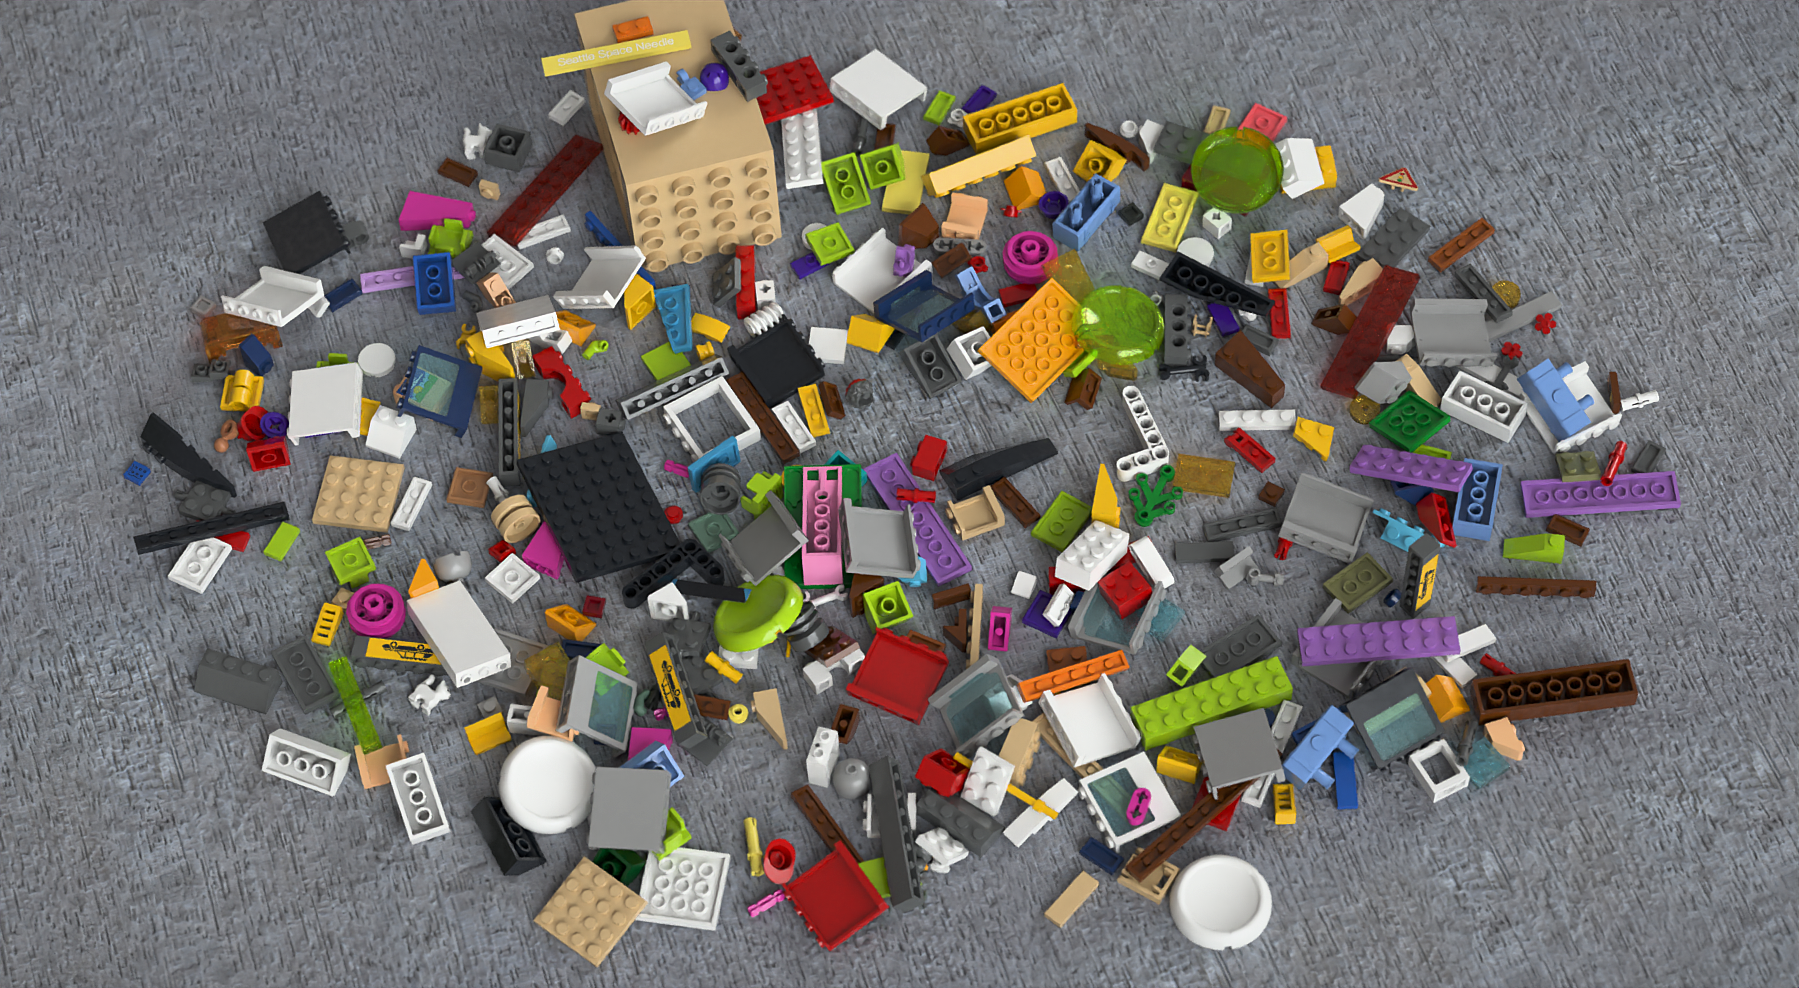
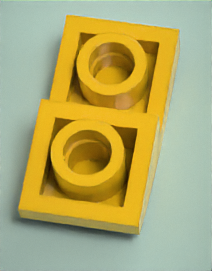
M696 312L691 319L692 332L704 335L709 340L722 343L730 329L729 325Z

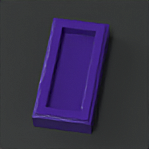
M981 85L961 109L967 114L986 109L997 97V93Z
M1216 303L1207 305V310L1210 316L1213 317V321L1222 337L1239 332L1240 328L1229 307Z

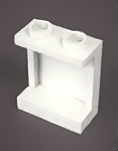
M908 793L906 801L913 838H916V793ZM868 794L867 801H864L863 804L864 813H867V819H863V831H867V838H881L878 830V817L875 812V800L872 798V794Z

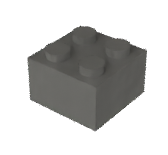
M497 123L483 151L486 164L520 173L533 145L531 133Z

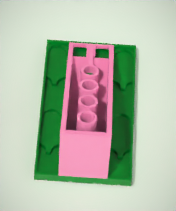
M861 464L784 466V505L809 540L785 561V577L793 580L800 589H836L841 584H844L845 588H851L854 573L846 572L838 509L843 498H850L854 507H862Z

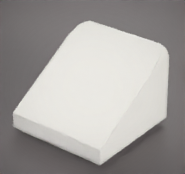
M1018 571L1011 593L1030 599L1037 584V577Z

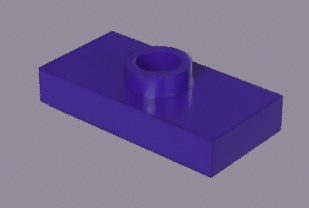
M811 252L791 262L790 267L797 277L802 279L831 263L821 266L815 254Z

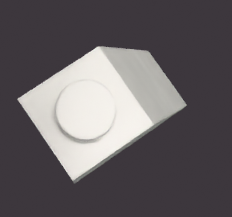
M1371 183L1339 206L1338 218L1350 226L1362 240L1367 237L1383 206V191Z

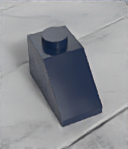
M251 333L239 344L240 352L247 368L261 377L272 369L274 363L270 353L254 334Z
M1390 480L1395 495L1415 506L1416 503L1427 495L1434 493L1432 487Z

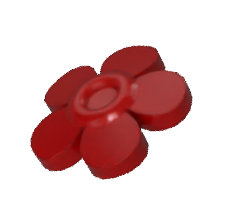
M1552 314L1537 315L1536 321L1540 323L1535 324V329L1537 331L1542 330L1544 334H1549L1551 332L1550 328L1556 327V321L1551 320L1553 318Z
M1505 342L1504 347L1501 349V353L1508 355L1510 360L1514 356L1521 358L1523 355L1522 351H1520L1521 346L1517 343L1512 345L1510 342Z

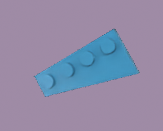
M683 284L654 290L656 303L674 353L692 351L689 285Z

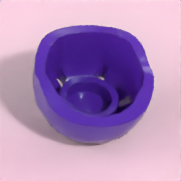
M709 63L700 72V82L706 87L707 91L724 90L729 84V74L722 64Z
M1059 191L1047 192L1039 201V209L1045 217L1057 219L1058 215L1068 206V197Z

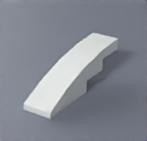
M1063 778L1038 799L1044 801L1048 807L1059 813L1078 791ZM1030 805L1003 833L1019 848L1032 833L1036 834L1048 820L1052 821L1053 819L1042 812L1035 811Z

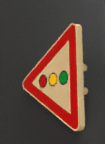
M1405 167L1384 175L1378 180L1381 183L1392 185V190L1395 189V186L1401 187V192L1404 189L1418 190V186Z

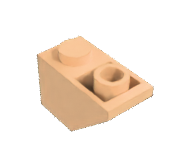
M490 272L476 282L484 297L495 308L516 303L498 273Z
M1507 717L1485 724L1483 735L1491 751L1517 761L1522 759L1523 751L1525 750L1523 742L1518 740L1515 726L1513 723L1510 724Z

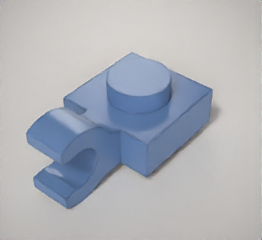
M683 68L676 72L679 76L677 80L682 84L680 87L693 100L707 93L706 87L696 77L690 79Z

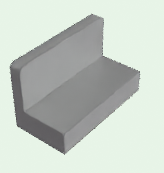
M1250 546L1214 571L1227 589L1232 588L1245 579L1247 572L1251 568L1258 569L1250 557L1253 553Z

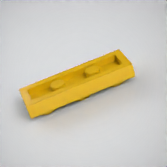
M816 384L798 388L809 432L813 438L830 434Z

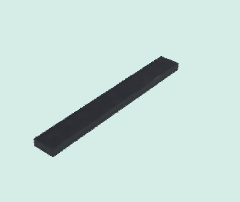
M280 502L134 536L133 539L137 553L141 555L289 520V514L285 502Z

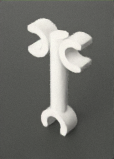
M844 584L836 587L834 592L810 600V594L806 591V598L803 599V602L811 601L816 607L835 599L845 601L849 597L848 593L840 594L841 591L845 590Z

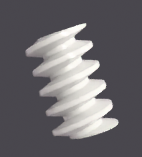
M771 302L768 306H764L762 310H757L756 314H751L750 318H744V325L749 334L754 338L755 333L758 336L762 334L761 329L766 332L768 331L767 326L770 328L774 327L773 322L779 324V319L783 320L782 314L784 312L777 303Z

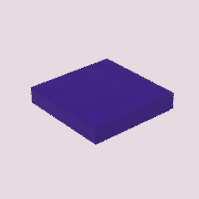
M1040 590L1022 618V623L1057 639L1072 614L1071 608H1069L1060 626L1054 627L1042 615L1053 595Z

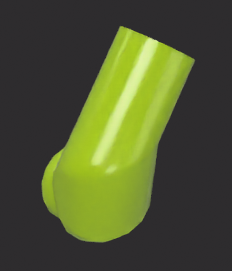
M606 340L592 341L582 356L584 359L590 360L594 353L605 352L609 344Z

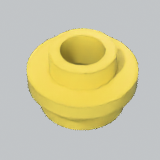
M742 704L733 705L728 713L730 720L738 724L743 723L748 717V709ZM737 711L742 712L741 714H735Z

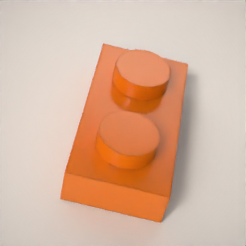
M648 16L612 25L617 43L654 34Z

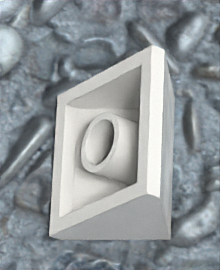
M673 582L648 596L651 618L672 622L673 618L689 620L687 602Z

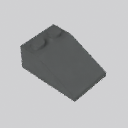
M937 333L923 342L918 341L899 352L907 369L929 399L963 382Z

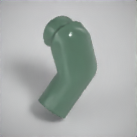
M644 689L634 700V713H637L639 717L647 712L644 702L648 700L651 694L647 689Z

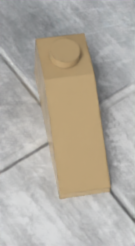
M1319 242L1303 249L1289 261L1290 279L1273 281L1278 289L1288 288L1326 269L1328 266V253Z
M1374 258L1363 261L1357 267L1340 294L1338 305L1345 304L1347 306L1385 284L1386 272Z
M1408 354L1396 360L1402 361L1412 377L1407 388L1404 390L1406 392L1412 391L1435 407L1441 405L1442 399L1420 366Z
M777 689L753 692L754 700L750 701L752 712H756L757 719L784 750L788 749Z

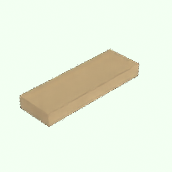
M1082 871L1044 913V916L1061 928L1099 886V882L1085 871Z

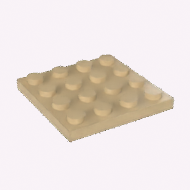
M330 456L313 514V524L388 533L405 469L404 464Z
M583 857L537 915L534 922L592 965L598 967L647 905V901L586 857Z

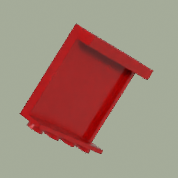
M876 627L875 631L877 634L852 684L848 683L845 690L851 697L919 725L930 704L928 698L935 693L949 665L948 658L945 653L939 650L935 652L929 650V647L923 643L918 642V644L910 642L911 639L904 635L899 637L887 628L883 627L880 629Z
M841 840L834 844L836 850L788 885L784 882L781 883L785 888L783 891L785 897L789 902L793 900L796 904L793 908L800 917L804 915L807 921L804 924L810 932H816L818 935L815 938L822 948L826 946L829 951L833 950L889 908Z

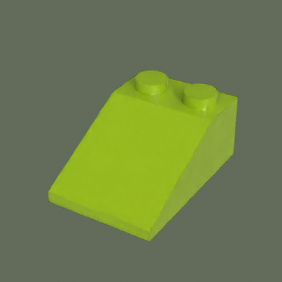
M855 152L822 162L823 181L836 215L871 205Z

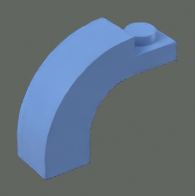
M972 266L955 274L962 289V296L964 297L969 293L974 294L975 309L973 312L979 319L985 323H993L1007 315L1000 299L992 298L985 291Z

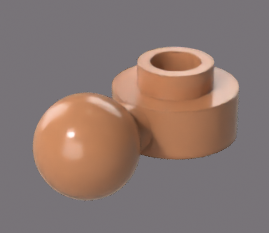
M227 420L222 425V437L214 442V449L217 452L223 453L229 448L228 440L238 436L237 422Z

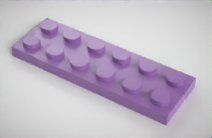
M1363 445L1349 466L1350 473L1455 492H1460L1473 470L1472 463L1372 445Z

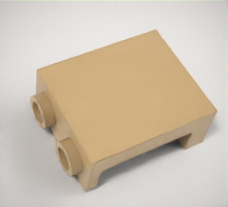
M990 485L983 487V494L956 504H953L951 500L947 501L946 515L949 520L952 519L954 532L956 535H960L962 541L1005 525V515Z

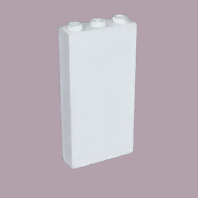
M461 581L407 600L408 615L457 688L511 667L509 651Z

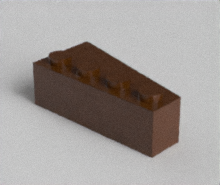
M1241 330L1216 352L1215 366L1271 409L1284 397V382Z

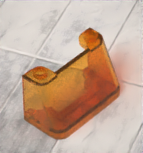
M228 313L205 317L200 322L203 344L209 364H211L212 359L219 360L221 355L223 357L227 356L226 350L239 347V344L251 333L259 341H262L263 346H266V343H270L274 349L283 347L279 329L276 325Z

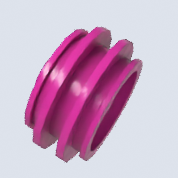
M1035 231L1021 232L1011 237L1004 246V270L1010 278L1019 283H1041L1049 279L1056 271L1058 265L1057 246L1051 238L1043 233Z
M370 584L361 587L352 594L347 603L346 615L350 627L356 635L387 639L401 629L406 618V608L401 594L394 587L386 584ZM388 605H390V606H392L393 608L387 609L386 607H387Z

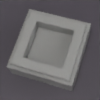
M201 295L190 307L192 313L207 319L217 305Z

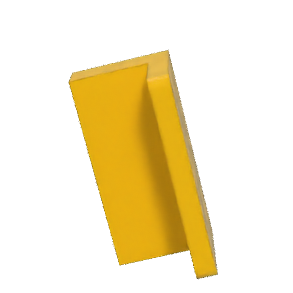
M1348 225L1316 239V243L1319 242L1328 253V263H1332L1361 249L1360 245L1353 240L1352 229Z
M501 712L464 727L466 737L475 755L511 741V736L506 728Z

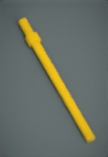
M957 752L953 759L971 769L973 761ZM1008 784L1006 791L1031 805L1035 811L1042 812L1052 819H1056L1058 812L1048 807L1044 801L1035 799L1012 784Z

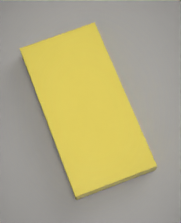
M901 150L904 159L905 180L886 185L882 212L910 215L921 203L924 188L921 176L927 173L930 153Z
M1164 183L1141 238V243L1176 253L1198 199L1199 192Z

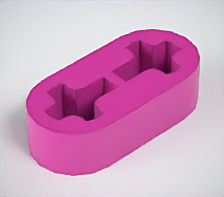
M1138 788L1134 791L1126 812V819L1129 824L1140 825L1144 821L1151 803V793L1148 789ZM1144 795L1145 799H1143L1142 803L1140 804L1139 797ZM1136 809H1138V816H1136V818H1133L1132 814H1134Z

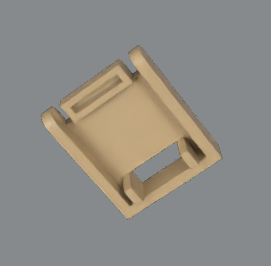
M1138 847L1135 851L1136 854L1133 853L1127 864H1129L1135 857H1137L1144 849ZM1164 861L1139 883L1124 867L1121 872L1122 876H1119L1117 881L1121 885L1160 905L1179 875L1180 868ZM1163 876H1166L1169 879L1161 890L1157 885Z

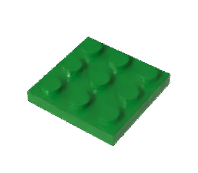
M1409 390L1371 420L1369 426L1372 430L1403 450L1412 453L1448 424L1451 419L1450 415Z

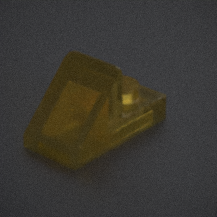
M498 385L479 386L482 424L499 423Z

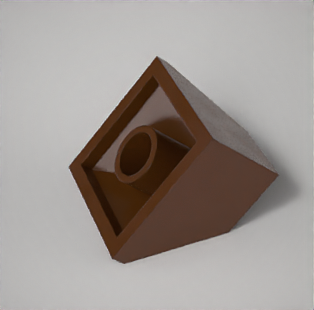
M924 203L919 205L899 224L898 246L903 247L905 244L914 246L915 249H923L929 247L939 238V225Z

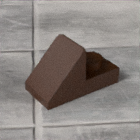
M959 609V616H955V626H943V636L962 653H966L967 609Z

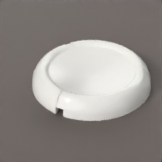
M551 735L531 738L518 745L504 761L499 775L501 776L498 785L500 799L510 817L522 827L541 834L566 832V829L570 827L573 829L588 817L589 812L592 811L590 795L591 792H594L592 775L596 772L595 765L586 751L573 741Z
M1210 855L1193 861L1179 873L1171 889L1169 905L1173 921L1185 937L1199 946L1213 950H1224L1226 946L1236 949L1247 945L1262 933L1270 919L1272 899L1266 880L1254 866L1234 856Z

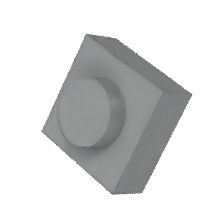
M495 696L477 704L483 719L501 712L502 716L504 715Z

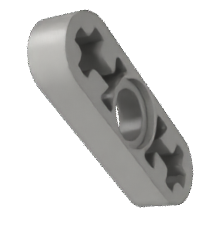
M937 238L933 243V251L937 256H942L949 251L950 245L954 248L962 242L967 250L968 246H971L968 252L972 258L975 256L984 257L987 253V246L984 241L977 239Z

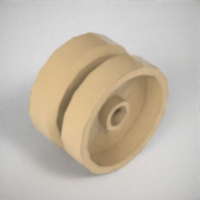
M514 495L503 500L496 506L491 515L492 523L508 543H517L528 538L537 530L541 522L539 514L532 508V504L524 495Z

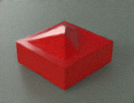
M501 540L488 549L489 554L500 563L511 553L516 554V549L505 540Z

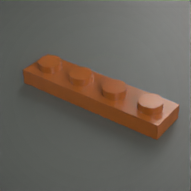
M1483 218L1479 219L1430 255L1428 262L1441 273L1494 234L1495 228Z

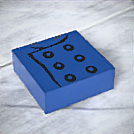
M134 461L123 475L125 479L140 486L151 473V470Z

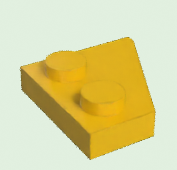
M1298 417L1293 437L1303 442L1311 451L1314 449L1322 456L1321 459L1323 461H1327L1334 427Z

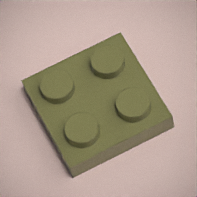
M1594 451L1555 454V461L1562 483L1600 480L1601 472Z

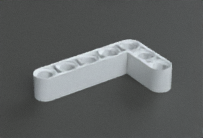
M1135 386L1124 388L1122 404L1144 450L1122 457L1117 461L1116 476L1122 482L1136 479L1139 473L1148 475L1160 471L1161 467L1169 463V450L1139 389Z

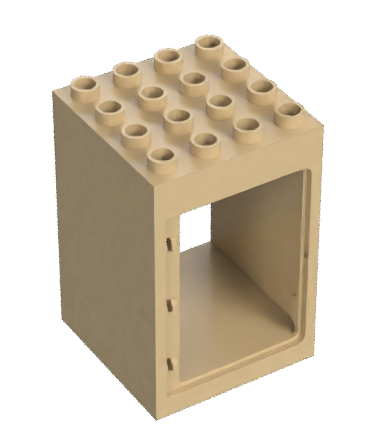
M629 0L575 13L580 51L618 44L612 25L646 16L649 17L654 34L638 39L688 30L691 42L690 49L583 69L589 106L631 246H637L646 258L641 266L646 271L660 272L665 270L668 265L680 262L696 263L701 261L704 256L716 253L724 255L733 254L736 252V246L753 244L766 246L774 242L775 239L781 238L773 148L756 98L747 102L729 77V84L726 89L707 91V93L694 100L696 103L707 102L703 117L645 136L642 132H637V135L632 132L628 135L626 131H622L618 122L620 110L604 94L609 79L663 62H667L671 66L668 75L679 86L682 84L677 80L679 76L676 72L682 68L687 72L690 79L696 77L700 81V72L705 65L720 63L712 52L710 39L728 31H731L734 37L736 36L724 0Z

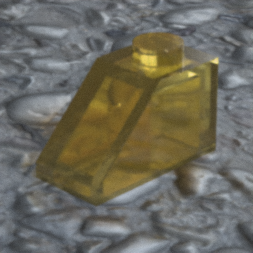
M973 310L952 323L964 335L983 326L987 332L992 329L991 324L981 310Z
M529 338L510 342L517 379L536 376Z
M1118 343L1098 352L1097 366L1107 376L1130 381L1137 380V368Z

